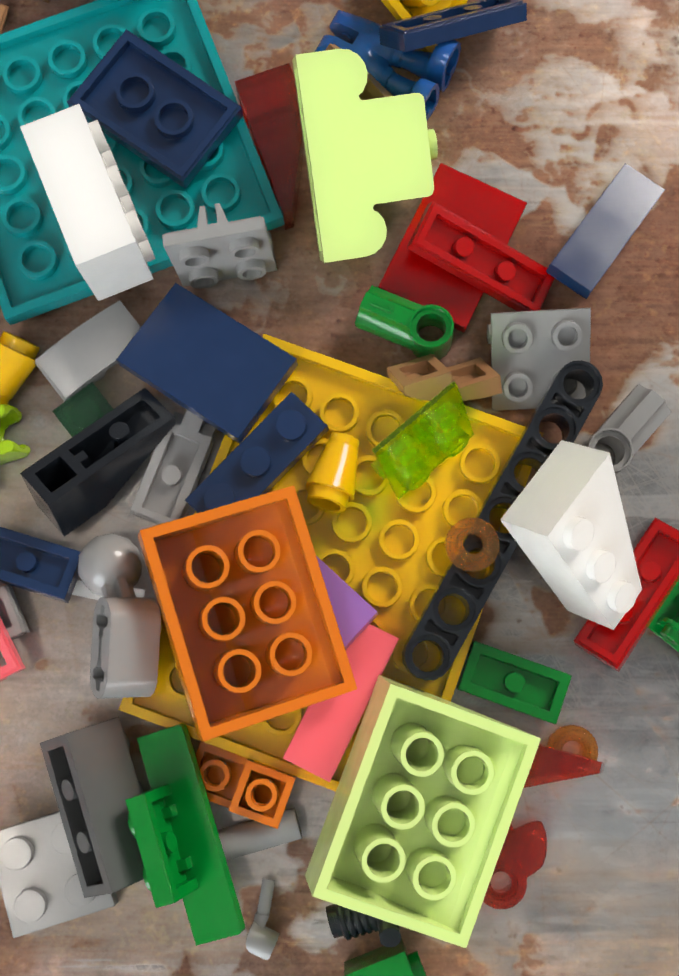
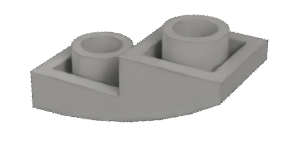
M119 300L60 339L35 359V364L65 402L104 378L107 370L118 364L116 359L141 327Z

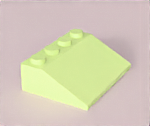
M379 675L305 874L312 896L467 948L541 738L428 692Z

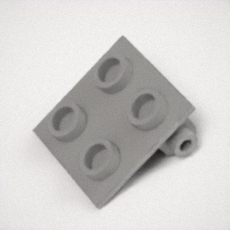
M591 308L491 313V324H487V342L491 344V367L500 375L502 393L492 396V411L536 409L550 383L564 365L580 360L590 363ZM574 379L564 380V389L570 397L575 399L585 398V388L579 381Z

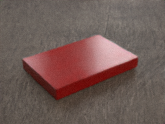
M440 163L433 177L434 192L431 196L423 197L378 288L422 306L433 304L443 307L452 316L454 328L464 333L484 292L406 247L427 205L432 201L507 245L526 208L527 202Z

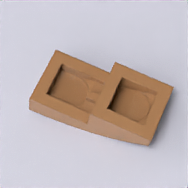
M429 354L387 367L388 377L405 396L419 400L458 402L486 398L502 393L500 375L481 357L446 367L433 354Z

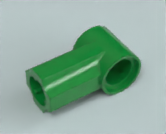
M373 285L365 293L355 320L356 328L408 348L418 358L433 354L440 360L451 349L454 323L452 316L446 309L433 304L422 306ZM435 326L444 335L439 340L430 342L422 339L418 333L424 327Z

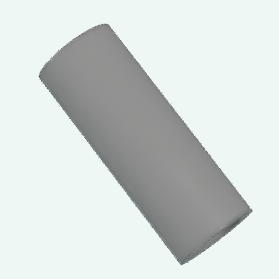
M295 808L284 811L278 829L250 820L217 830L226 861L302 839V832Z

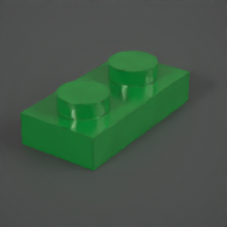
M472 641L456 689L556 725L572 675L483 643Z

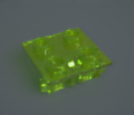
M454 381L372 449L377 459L371 464L372 468L383 480L387 478L398 499L409 490H415L423 485L429 478L432 470L446 458L459 454L474 435L457 384Z

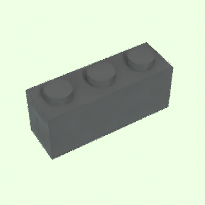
M119 717L41 742V750L84 898L112 894L143 880L144 865L137 840L129 829V812L125 800L143 793L144 789L137 779L130 756V742L122 729Z

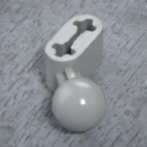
M114 533L96 536L82 549L79 554L78 574L84 585L92 593L103 596L97 601L93 616L90 661L91 690L97 699L151 697L155 691L158 678L161 630L159 605L154 598L135 596L133 587L138 583L142 574V556L131 540Z

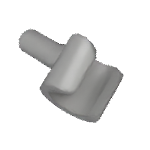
M265 878L262 880L257 913H255L254 921L247 934L246 948L251 954L268 960L280 933L265 926L269 918L275 880Z

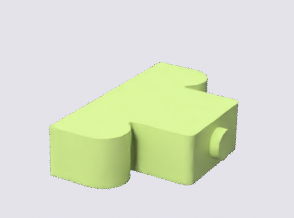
M333 49L296 54L292 63L320 261L327 263L367 257L375 254L382 248L387 235L384 218L378 211L373 209L375 204L428 197L434 192L431 160L437 159L438 145L435 130L427 128L424 97L420 93L361 100L359 95L367 84L368 72L365 62L357 53L349 49Z

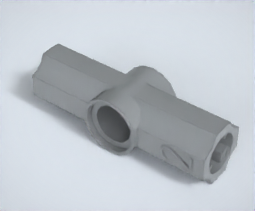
M638 384L582 446L594 449L598 443L610 446L615 453L613 468L616 476L629 465L635 453L672 411L667 407L666 401L655 391Z

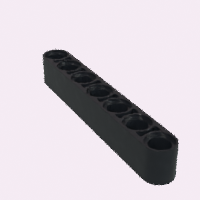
M580 360L564 365L547 388L404 645L402 661L406 670L412 676L422 680H436L442 677L451 667L518 545L510 533H500L492 528L489 521L490 511L494 508L508 510L525 488L515 479V466L525 464L531 466L537 472L559 444L547 442L542 438L539 432V424L541 422L549 421L555 423L562 432V440L574 443L603 388L602 376L599 370L591 363ZM574 379L579 381L585 388V398L575 399L570 397L564 389V380ZM479 552L487 557L490 563V570L484 579H476L467 574L464 568V559L467 553ZM446 596L457 597L465 606L464 619L458 625L446 624L439 615V603ZM422 641L434 643L440 651L439 664L435 669L427 672L419 670L412 658L414 648Z

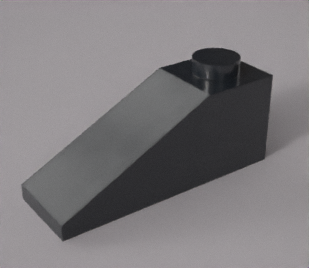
M143 388L20 474L36 505L65 537L110 503L176 424L175 417L146 388Z

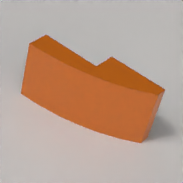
M200 741L195 756L208 800L229 808L228 811L278 829L296 777Z

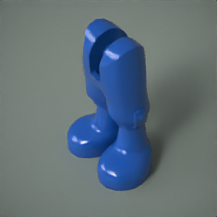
M338 10L330 23V30L335 36L324 35L315 52L325 51L329 44H335L340 49H349L357 53L365 62L367 71L393 96L411 93L422 94L425 101L426 119L428 120L438 104L440 91L444 92L450 83L459 60L461 43L454 39L437 44L432 52L417 49L402 52L380 45L379 27H382V25ZM391 67L403 68L421 79L412 81L397 74Z

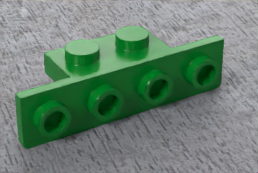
M179 724L137 738L151 789L125 801L129 812V829L137 840L144 865V882L152 893L155 907L159 908L183 899L196 946L239 935L245 930V923L187 726Z

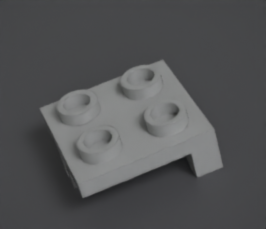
M220 203L215 204L217 223L208 224L205 206H200L196 228L168 232L162 235L163 246L183 287L209 288L216 285L220 280L237 277L243 280H254L263 277L266 272L277 271L271 233L267 231L264 217L258 216L228 222Z

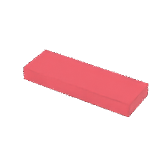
M371 624L365 628L346 649L357 690L308 706L283 759L328 782L331 781L368 705L378 676L382 675L399 638Z

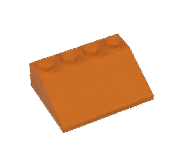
M294 485L139 531L138 540L160 608L195 730L200 740L204 742L357 690Z

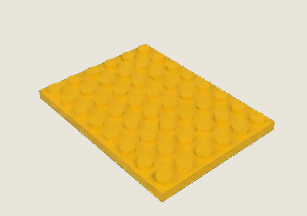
M263 334V338L295 357L298 366L246 437L291 392L327 424L329 428L323 437L269 492L294 485L316 556L378 612L376 618L370 623L371 625L399 638L381 676L451 702L482 610L451 667L442 677L436 680H422L412 676L403 664L402 651L526 427L457 402H434L405 396L390 378ZM334 432L345 433L359 440L354 500L348 502L346 510L343 512L324 510L310 504L306 500L308 490L305 488V483L326 443L329 441L330 434ZM227 435L223 437L210 474L239 445V443ZM525 464L515 466V479L523 487L526 486L532 469L531 466ZM503 508L492 509L489 514V521L492 528L497 532L509 533L500 520L507 512ZM469 552L464 559V568L471 577L484 579L489 573L490 563L482 553ZM446 596L440 601L438 612L446 624L458 625L464 619L465 606L457 597ZM161 616L158 678L155 691L151 697L122 698L118 710L165 728L185 724L190 737L200 740L195 730ZM422 641L413 650V662L419 670L424 672L431 671L439 664L440 651L434 643ZM307 707L204 742L336 792L365 711L330 782L283 759Z

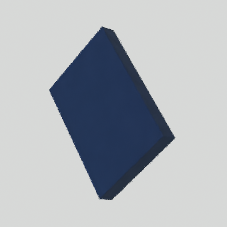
M127 29L67 101L69 107L80 104L87 122L90 123L98 120L103 133L185 189L243 117V110L240 105Z
M177 283L172 286L116 359L122 368L239 444L244 440L298 366L295 357Z

